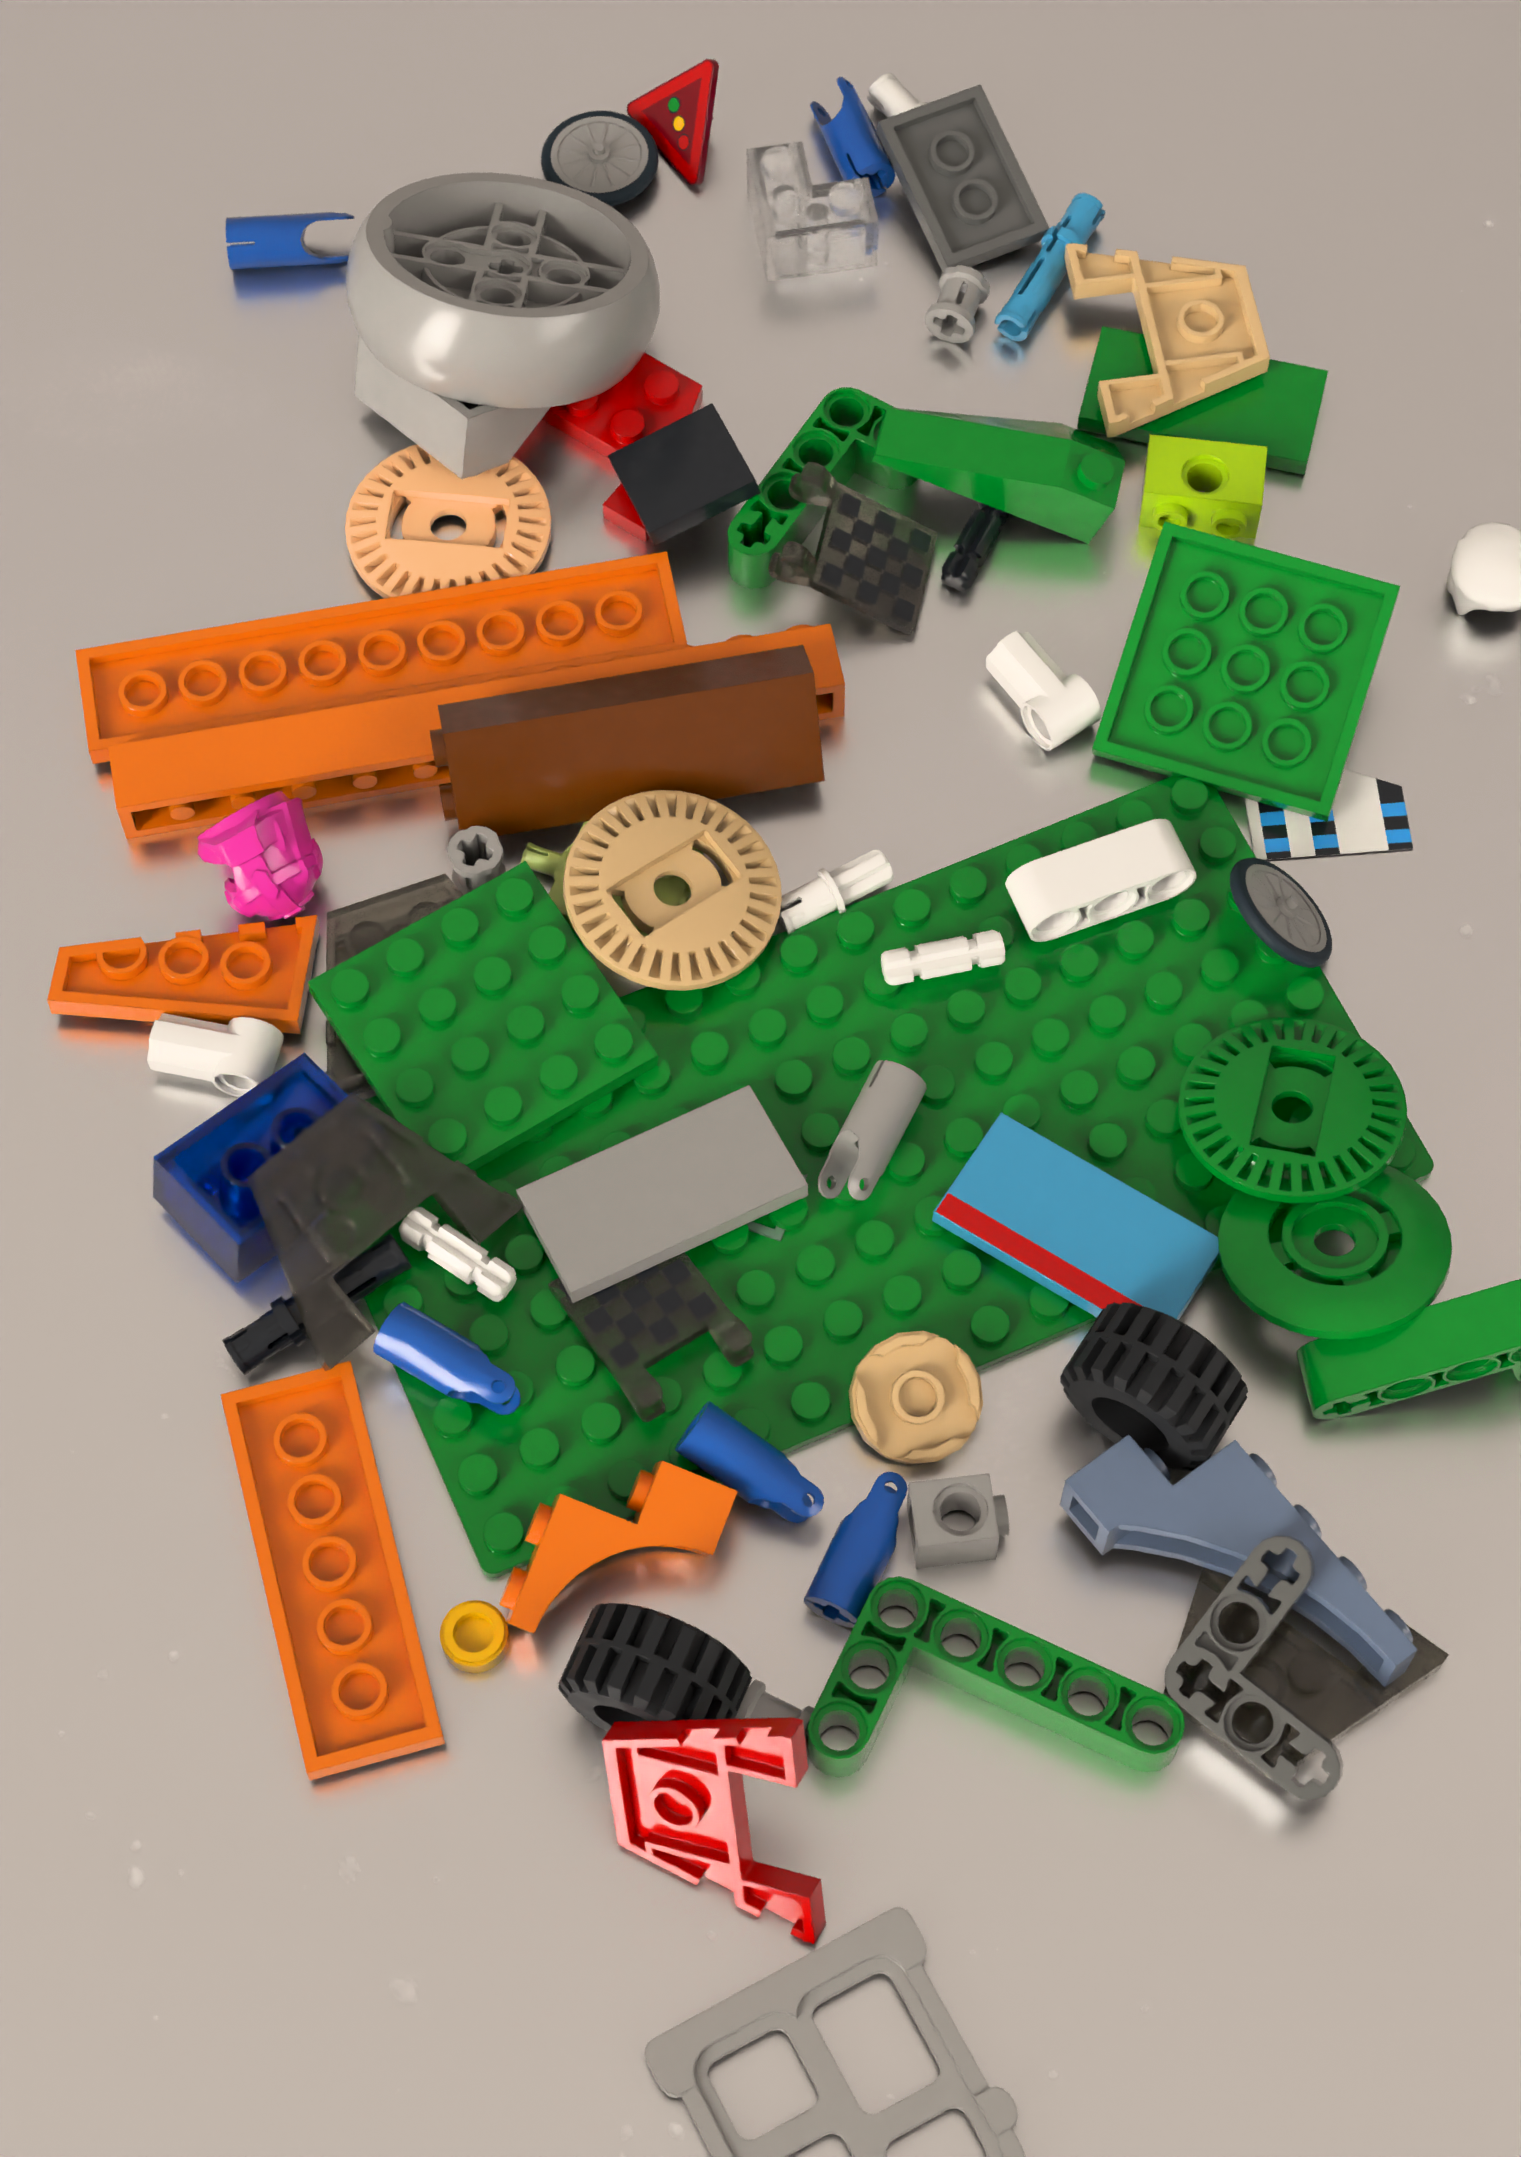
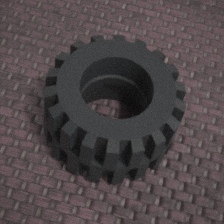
M1124 1302L1122 1304H1108L1106 1308H1103L1060 1376V1383L1064 1387L1063 1391L1084 1419L1102 1435L1116 1444L1129 1434L1142 1450L1145 1448L1153 1450L1166 1467L1184 1471H1193L1210 1459L1245 1403L1248 1392L1247 1385L1241 1379L1242 1375L1237 1368L1206 1337L1165 1313Z
M601 1603L595 1605V1608L592 1609L560 1678L558 1689L578 1713L608 1732L614 1722L735 1719L752 1677L746 1665L729 1648L709 1634L684 1621L642 1606L622 1603Z

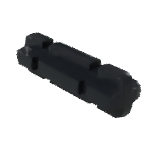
M980 502L977 503L979 508L972 512L953 546L956 550L949 553L942 566L941 580L945 585L954 587L959 591H965L971 587L978 574L975 570L982 567L1001 532L999 527L1005 525L1010 516L1009 513Z

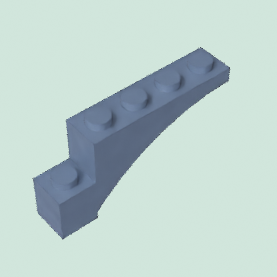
M1129 1434L1065 1480L1060 1506L1102 1556L1113 1548L1135 1550L1184 1560L1233 1577L1254 1548L1263 1540L1274 1536H1291L1305 1544L1311 1551L1315 1562L1314 1577L1309 1587L1292 1608L1293 1610L1313 1621L1350 1651L1384 1687H1387L1406 1672L1417 1652V1648L1412 1644L1413 1636L1402 1618L1390 1609L1383 1610L1366 1591V1581L1355 1564L1344 1556L1338 1558L1321 1539L1322 1533L1314 1517L1303 1506L1298 1504L1292 1506L1276 1487L1275 1475L1268 1464L1255 1453L1248 1455L1236 1440L1173 1486L1169 1482L1171 1480L1170 1473L1161 1458L1149 1448L1142 1450ZM1288 1549L1282 1555L1274 1554L1271 1551L1268 1552L1264 1561L1269 1564L1271 1571L1261 1586L1256 1587L1249 1576L1243 1583L1267 1594L1281 1580L1286 1579L1295 1583L1300 1576V1573L1293 1567L1297 1555L1291 1549Z

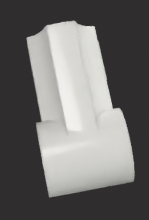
M1017 630L1001 639L996 648L987 656L986 669L1020 707L1021 717L1026 729L1041 748L1047 751L1053 750L1100 721L1102 717L1101 707L1089 684L1077 674L1066 676L1029 632L1018 633Z
M162 1013L160 1018L154 1021L149 1036L147 1062L151 1070L212 1081L215 1087L231 1096L258 1100L267 1096L284 1035L275 1026L255 1018H233L229 1021L228 1025Z

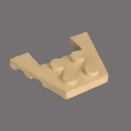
M1066 244L1064 260L1074 299L1129 292L1134 294L1153 370L1151 375L1099 381L1097 397L1107 438L1123 434L1267 372L1270 355L1246 266L1172 256L1171 263L1141 260L1137 251L1116 249L1115 256L1088 253V245Z

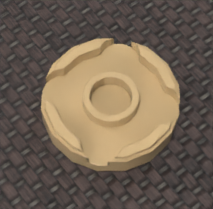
M926 1331L897 1333L873 1346L856 1366L849 1389L851 1418L863 1441L884 1458L907 1465L934 1463L961 1449L975 1429L976 1422L980 1418L983 1407L981 1378L968 1354L956 1344L953 1345L947 1339Z

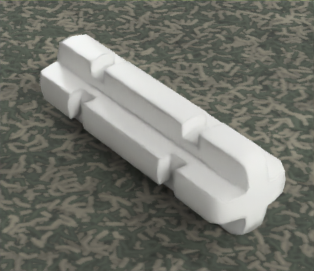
M994 930L972 934V939L967 940L964 936L914 945V951H908V948L903 947L888 950L881 954V967L886 983L893 986L914 982V976H920V978L925 980L972 970V965L975 964L978 967L985 968L1001 965L1005 962L1003 938L1000 932Z
M415 1207L408 1213L399 1227L400 1236L404 1242L418 1251L426 1249L429 1252L428 1258L468 1285L476 1282L475 1284L478 1285L477 1291L494 1302L502 1301L512 1290L517 1280L513 1267L498 1257L490 1260L487 1256L489 1251L450 1225L444 1224L440 1226L437 1223L439 1218L423 1207Z

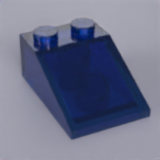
M304 1052L154 1156L153 1198L238 1284L285 1250L389 1144V1136Z

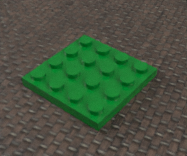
M1164 521L1092 747L1093 755L1169 777H1189L1202 781L1205 785L1216 788L1218 791L1328 822L1396 605L1400 586Z
M526 861L308 981L311 995L438 1191L658 1065V1054Z

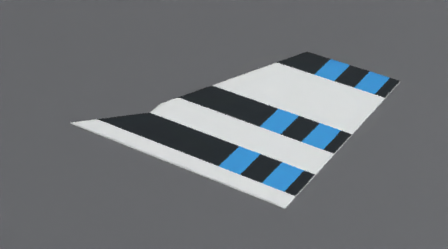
M1344 769L1328 822L1245 798L1253 853L1258 859L1271 860L1413 849L1402 786Z

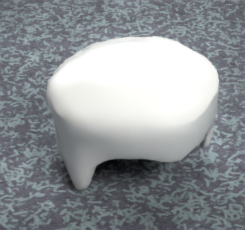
M1502 522L1481 523L1469 529L1463 538L1458 540L1453 551L1451 568L1447 576V590L1453 597L1456 611L1459 615H1465L1475 609L1514 612L1521 609V531Z

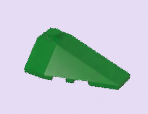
M887 407L884 412L871 460L1087 544L1115 510L1126 462L1113 443L1062 423Z

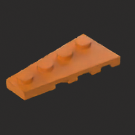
M318 915L295 917L296 924L271 928H266L264 921L238 925L239 932L202 936L201 930L176 932V938L152 943H144L141 937L59 947L47 999L51 1014L154 1022L160 1018L162 1013L224 1025H228L229 1021L233 1018L249 1017L265 1021L275 1026L282 1033L300 1034L309 990L308 981L311 980L320 931Z

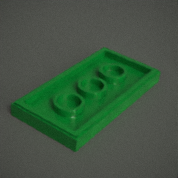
M1102 326L1078 417L1077 429L1106 435L1097 397L1099 381L1153 374L1144 334ZM1270 359L1267 372L1115 437L1148 443L1149 436L1152 434L1267 446L1266 467L1305 475L1328 370Z

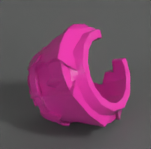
M282 791L269 794L229 815L197 837L199 840L198 855L204 862L216 865L226 864L233 869L234 879L228 878L224 882L226 890L224 893L232 909L250 918L254 915L267 916L270 921L281 918L289 919L305 910L306 907L304 905L314 896L312 888L321 876L323 856L315 839H311L306 824L302 799L299 797L290 800Z

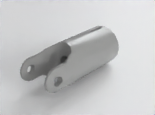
M880 1060L875 1063L819 1174L818 1189L823 1197L828 1199L837 1197L847 1179L848 1190L852 1198L865 1200L870 1196L879 1177L883 1175L927 1090L924 1080L913 1070L888 1060ZM828 1178L831 1179L832 1183L830 1188L827 1186ZM861 1179L864 1180V1188L862 1190L859 1186Z

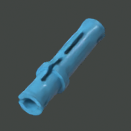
M1086 193L1075 195L1060 222L1056 226L1049 228L1044 234L1040 253L1022 277L1008 302L995 318V324L999 325L997 329L1005 337L1014 341H1023L1028 337L1037 318L1043 312L1067 273L1064 260L1066 244L1077 243L1086 245L1093 231L1096 230L1099 223L1105 217V210H1101L1103 204L1097 198Z

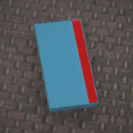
M1000 1113L933 1211L932 1221L1095 1317H1098L1103 1308H1106L1108 1304H1122L1124 1302L1148 1307L1179 1320L1219 1258L1217 1236L1003 1113Z

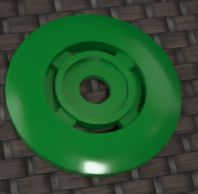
M1278 1017L1256 1020L1236 1026L1206 1044L1193 1058L1185 1071L1180 1085L1178 1114L1180 1127L1190 1150L1200 1163L1221 1181L1251 1196L1270 1201L1313 1203L1331 1200L1352 1193L1367 1185L1386 1169L1394 1159L1403 1140L1406 1128L1407 1104L1402 1084L1393 1067L1377 1049L1364 1039L1330 1023L1306 1018ZM1296 1097L1305 1101L1310 1106L1312 1113L1302 1122L1288 1123L1280 1120L1274 1114L1272 1107L1275 1102L1282 1098Z
M1387 1166L1379 1176L1352 1193L1331 1200L1313 1203L1270 1201L1237 1190L1226 1206L1218 1232L1219 1259L1222 1271L1230 1287L1240 1300L1256 1314L1279 1327L1302 1335L1324 1339L1370 1337L1391 1331L1408 1323L1418 1316L1426 1306H1429L1442 1290L1449 1274L1452 1255L1451 1232L1446 1217L1438 1203L1414 1179L1391 1166ZM1336 1230L1348 1234L1353 1239L1355 1246L1347 1254L1331 1256L1321 1252L1316 1247L1314 1241L1321 1233Z

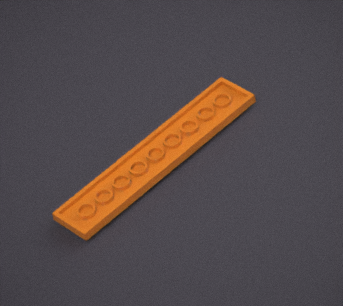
M665 551L75 651L88 750L92 763L97 764L110 761L109 745L126 743L135 737L149 736L156 738L186 733L190 729L199 726L221 727L245 723L258 716L280 717L304 713L312 708L323 705L339 707L363 703L382 695L398 697L428 692L430 689L441 685L457 687L487 682L500 675L517 677L546 672L559 665H572L576 667L605 662L619 655L641 656L664 652L674 646L687 645L668 554Z

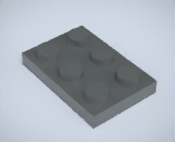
M981 84L878 122L876 133L942 272L947 267L958 265L972 267L1042 241L1049 226Z

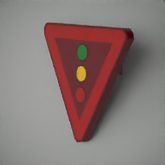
M713 59L702 61L629 102L627 105V114L641 123L650 132L657 148L690 185H701L704 181L711 123L714 120L713 108L719 72V64Z

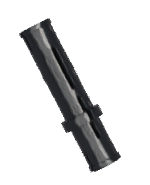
M389 1232L369 1248L342 1263L304 1290L294 1294L287 1300L281 1296L271 1302L272 1309L245 1328L222 1340L225 1344L224 1346L237 1367L246 1375L265 1360L291 1344L295 1343L299 1347L310 1340L308 1333L360 1301L384 1283L394 1279L404 1271H408L412 1268V1265L398 1242Z

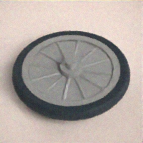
M612 111L585 112L563 121L547 137L541 154L542 171L547 181L579 190L609 206L627 202L644 191L653 180L659 161L658 148L650 132L637 120Z
M1245 858L1237 862L1230 874L1231 893L1241 915L1254 933L1270 949L1291 963L1308 968L1324 964L1332 952L1330 929L1322 912L1305 889L1289 874L1268 861L1258 858Z

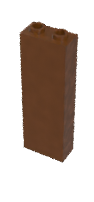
M803 645L438 705L441 729L430 730L435 766H448L451 782L439 785L445 821L457 819L459 831L466 830L471 826H482L494 831L498 836L585 822L589 821L607 805L621 798L647 791H683L715 800L825 781L814 672Z

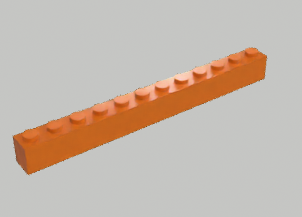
M831 623L818 626L796 625L782 632L759 636L737 635L723 642L700 646L678 645L664 652L641 656L619 655L605 662L576 667L572 665H559L546 672L517 677L500 675L487 682L457 687L441 685L430 689L428 692L398 697L382 695L363 703L339 707L323 705L312 708L304 713L280 717L258 716L245 723L221 727L199 726L190 729L186 733L156 738L140 736L132 738L126 743L109 745L108 751L116 809L126 839L217 824L243 807L278 791H282L290 800L299 797L302 799L303 808L306 809L451 783L448 766L436 767L430 730L441 729L438 705L799 645L804 646L814 672L819 720L844 716L845 681Z

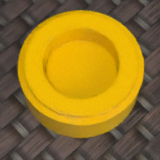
M471 1600L456 1605L447 1613L440 1627V1641L447 1660L457 1669L467 1673H482L494 1668L503 1660L509 1648V1630L503 1614L494 1605L484 1601Z

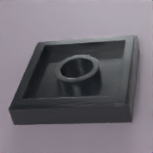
M713 403L608 455L615 473L654 546L761 493L756 479Z

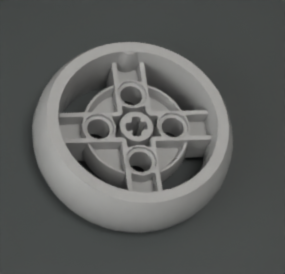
M458 173L423 179L397 189L381 200L364 219L351 245L345 272L347 300L356 329L368 349L386 368L406 381L432 393L462 402L491 407L516 409L554 407L586 400L612 388L641 359L651 342L660 311V285L654 259L644 238L626 217L608 204L579 190L543 179L513 174Z

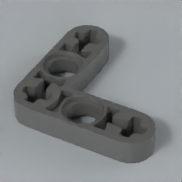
M1274 1536L1263 1540L1254 1548L1170 1659L1165 1669L1164 1682L1168 1694L1181 1708L1287 1792L1300 1799L1315 1800L1325 1797L1338 1785L1343 1775V1760L1339 1749L1331 1740L1244 1673L1309 1587L1314 1577L1315 1562L1311 1551L1305 1544L1291 1536ZM1288 1549H1291L1297 1555L1293 1567L1300 1573V1576L1295 1583L1286 1579L1281 1580L1269 1593V1597L1281 1601L1280 1606L1273 1614L1261 1597L1242 1590L1241 1585L1249 1576L1256 1587L1261 1586L1271 1571L1269 1564L1264 1561L1267 1553L1271 1551L1274 1554L1282 1555ZM1244 1602L1252 1606L1257 1612L1260 1620L1259 1630L1256 1636L1249 1642L1235 1643L1222 1632L1220 1618L1224 1609L1231 1603ZM1204 1660L1209 1662L1213 1668L1209 1672L1208 1678L1223 1692L1228 1691L1231 1680H1234L1243 1688L1242 1692L1226 1703L1220 1720L1209 1713V1709L1219 1702L1216 1698L1204 1690H1199L1192 1696L1184 1691L1183 1687L1188 1678L1180 1669L1185 1662L1192 1666H1196ZM1249 1701L1259 1702L1266 1706L1274 1720L1270 1736L1258 1743L1243 1739L1237 1733L1234 1726V1715L1237 1709L1243 1703ZM1287 1724H1290L1299 1732V1736L1289 1742L1290 1745L1305 1755L1318 1749L1326 1756L1321 1765L1322 1769L1329 1775L1325 1783L1315 1778L1308 1781L1305 1785L1298 1782L1294 1776L1297 1774L1299 1766L1284 1752L1279 1755L1276 1765L1264 1756L1266 1752L1281 1741Z

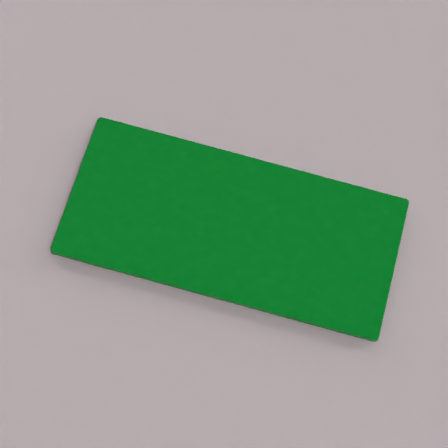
M1171 776L845 907L846 912L842 914L837 910L794 930L791 934L784 931L774 935L764 951L749 967L723 983L703 989L687 991L645 987L620 997V1000L658 1054V1065L440 1191L437 1190L377 1095L305 1123L296 1130L295 1139L347 1260L366 1250L390 1232L412 1265L411 1269L404 1271L364 1297L378 1332L391 1311L398 1304L405 1302L478 1344L481 1351L488 1356L490 1363L512 1376L515 1387L519 1390L521 1395L519 1407L509 1415H500L479 1403H469L446 1396L393 1364L482 1572L487 1577L498 1578L512 1572L514 1566L521 1568L528 1565L536 1546L525 1541L533 1516L540 1502L552 1506L554 1498L558 1494H563L631 1521L636 1511L626 1508V1504L634 1482L641 1469L652 1473L655 1463L663 1460L719 1483V1481L675 1451V1447L683 1433L708 1401L715 1404L779 1451L787 1454L855 1425L851 1418L849 1389L855 1368L873 1346L897 1333L926 1331L939 1335L938 1337L947 1339L953 1345L956 1344L968 1354L978 1372L1095 1322L1097 1317L932 1221L933 1211L1000 1113L1007 1115L1218 1237L1222 1215L1237 1189L1229 1186L1208 1171L1194 1156L1184 1139L1179 1123L1178 1100L1182 1079L1193 1058L1206 1044L1220 1034L1236 1026L1267 1018L1296 1017L1313 1019L1348 1030L1360 1038L1361 1036L1320 966L1314 968L1302 967L1279 956L1254 933L1241 915L1231 893V870L1240 860L1256 858L1216 788L1207 786L1202 781L1189 777L1179 778ZM1167 819L1171 821L1197 875L1194 883L1187 890L1168 900L1053 940L1035 942L1030 939L1005 885L1008 876L1013 871L1033 860L1150 820ZM990 930L1000 932L1004 941L1005 962L1001 965L981 968L975 964L972 965V970L925 980L920 978V976H914V982L894 986L886 983L883 976L881 954L888 950L905 947L906 949L908 948V951H914V945L964 936L967 940L972 939V934ZM880 1060H888L913 1070L924 1080L927 1090L883 1175L879 1177L870 1196L865 1200L852 1198L848 1190L847 1179L837 1197L833 1199L823 1197L818 1189L819 1174L875 1063ZM750 1085L801 1174L807 1175L805 1181L808 1184V1196L752 1221L773 1229L776 1226L785 1229L781 1242L751 1232L748 1225L745 1224L658 1264L657 1266L660 1269L658 1273L661 1277L645 1286L653 1298L670 1289L662 1278L664 1274L661 1270L680 1259L692 1274L690 1278L693 1280V1282L677 1291L685 1302L683 1306L688 1309L687 1302L706 1292L716 1305L717 1309L715 1310L718 1315L699 1326L687 1310L670 1319L679 1331L676 1333L679 1339L660 1350L649 1334L631 1343V1345L640 1355L638 1359L641 1362L621 1374L609 1358L611 1355L608 1351L625 1340L617 1329L596 1340L586 1327V1321L583 1317L600 1306L592 1296H589L572 1307L566 1300V1296L560 1292L562 1288L559 1284L562 1282L518 1201L516 1190ZM1296 1097L1282 1098L1275 1102L1272 1107L1274 1114L1280 1120L1288 1123L1302 1122L1312 1113L1310 1106L1302 1099ZM1407 1117L1401 1146L1388 1166L1401 1171L1419 1183L1431 1175L1434 1163ZM828 1178L827 1186L830 1188L832 1183L831 1179ZM861 1179L859 1183L861 1190L864 1188L863 1179ZM415 1207H423L439 1218L437 1223L440 1226L444 1224L450 1225L489 1251L487 1256L490 1260L498 1257L513 1267L517 1280L512 1290L502 1301L494 1302L477 1291L478 1285L475 1284L476 1282L468 1285L428 1258L429 1252L426 1249L418 1251L404 1242L400 1236L399 1227L408 1213ZM1219 1258L1212 1267L1211 1271L1221 1268ZM631 1276L615 1285L621 1293H624L639 1283ZM654 1299L651 1300L654 1304H657ZM623 1300L606 1310L614 1322L632 1312ZM655 1305L638 1315L646 1325L645 1330L647 1333L650 1332L647 1328L649 1325L664 1317ZM510 1400L507 1401V1402H505V1403H503L502 1405L508 1404V1403L510 1402Z

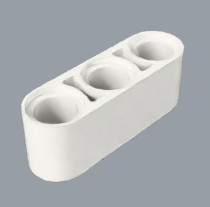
M1154 819L1026 863L1008 876L1005 885L1030 939L1035 942H1045L1173 898L1187 890L1194 883L1197 875L1171 821L1167 819Z

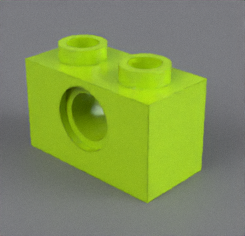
M1150 434L1144 468L1139 527L1156 528L1162 531L1165 521L1227 539L1239 537L1256 539L1263 505L1267 446Z

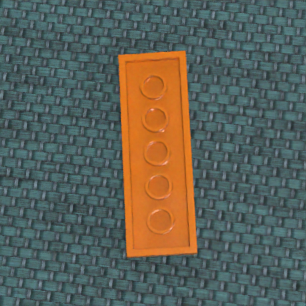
M351 1361L220 1394L309 1780L445 1744Z

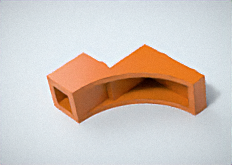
M662 1460L655 1463L652 1473L641 1469L634 1482L626 1504V1508L636 1511L632 1522L563 1494L555 1496L552 1506L540 1502L525 1537V1541L536 1545L526 1570L514 1566L499 1602L500 1606L510 1609L506 1623L526 1632L535 1633L542 1616L551 1602L568 1583L593 1564L626 1550L656 1546L688 1550L704 1556L713 1555L738 1491Z

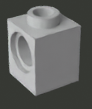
M990 1473L909 1482L907 1511L916 1569L996 1559L999 1536L1009 1535V1518L1005 1496H993ZM963 1510L971 1514L977 1524L969 1530L956 1531L945 1525L941 1518L950 1511Z

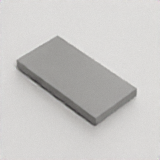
M748 1085L517 1189L516 1193L525 1215L572 1303H575L808 1196V1184L752 1088Z

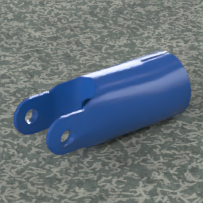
M840 76L837 78V84L843 94V102L838 114L831 119L825 108L815 101L810 104V107L849 194L860 200L871 199L886 191L885 187L889 188L893 184L895 171L855 88L848 80Z
M322 212L226 218V243L255 242L230 244V246H227L230 269L327 265L348 262L349 255L319 256L312 253L306 246L304 236L306 228L316 221L354 219V216L347 213Z
M405 1302L398 1304L381 1326L374 1342V1353L451 1398L469 1403H479L500 1415H509L519 1407L521 1395L518 1388L515 1387L512 1376L490 1363L488 1356L481 1351L478 1344ZM510 1400V1402H509L508 1404L502 1405L503 1403H505V1402H507V1401Z
M710 1401L698 1412L675 1447L676 1452L721 1484L737 1490V1495L748 1503L772 1509L789 1522L801 1523L809 1517L817 1515L822 1510L824 1505L822 1491L800 1475L797 1467L787 1459L784 1453ZM807 1494H810L813 1497V1504L810 1497Z
M885 1472L879 1475L867 1498L861 1501L840 1522L804 1597V1603L810 1610L832 1623L848 1628L854 1627L869 1594L880 1582L894 1553L899 1523L898 1511L908 1490L906 1481L898 1473ZM888 1482L894 1483L897 1487V1491L890 1486H886L885 1484Z

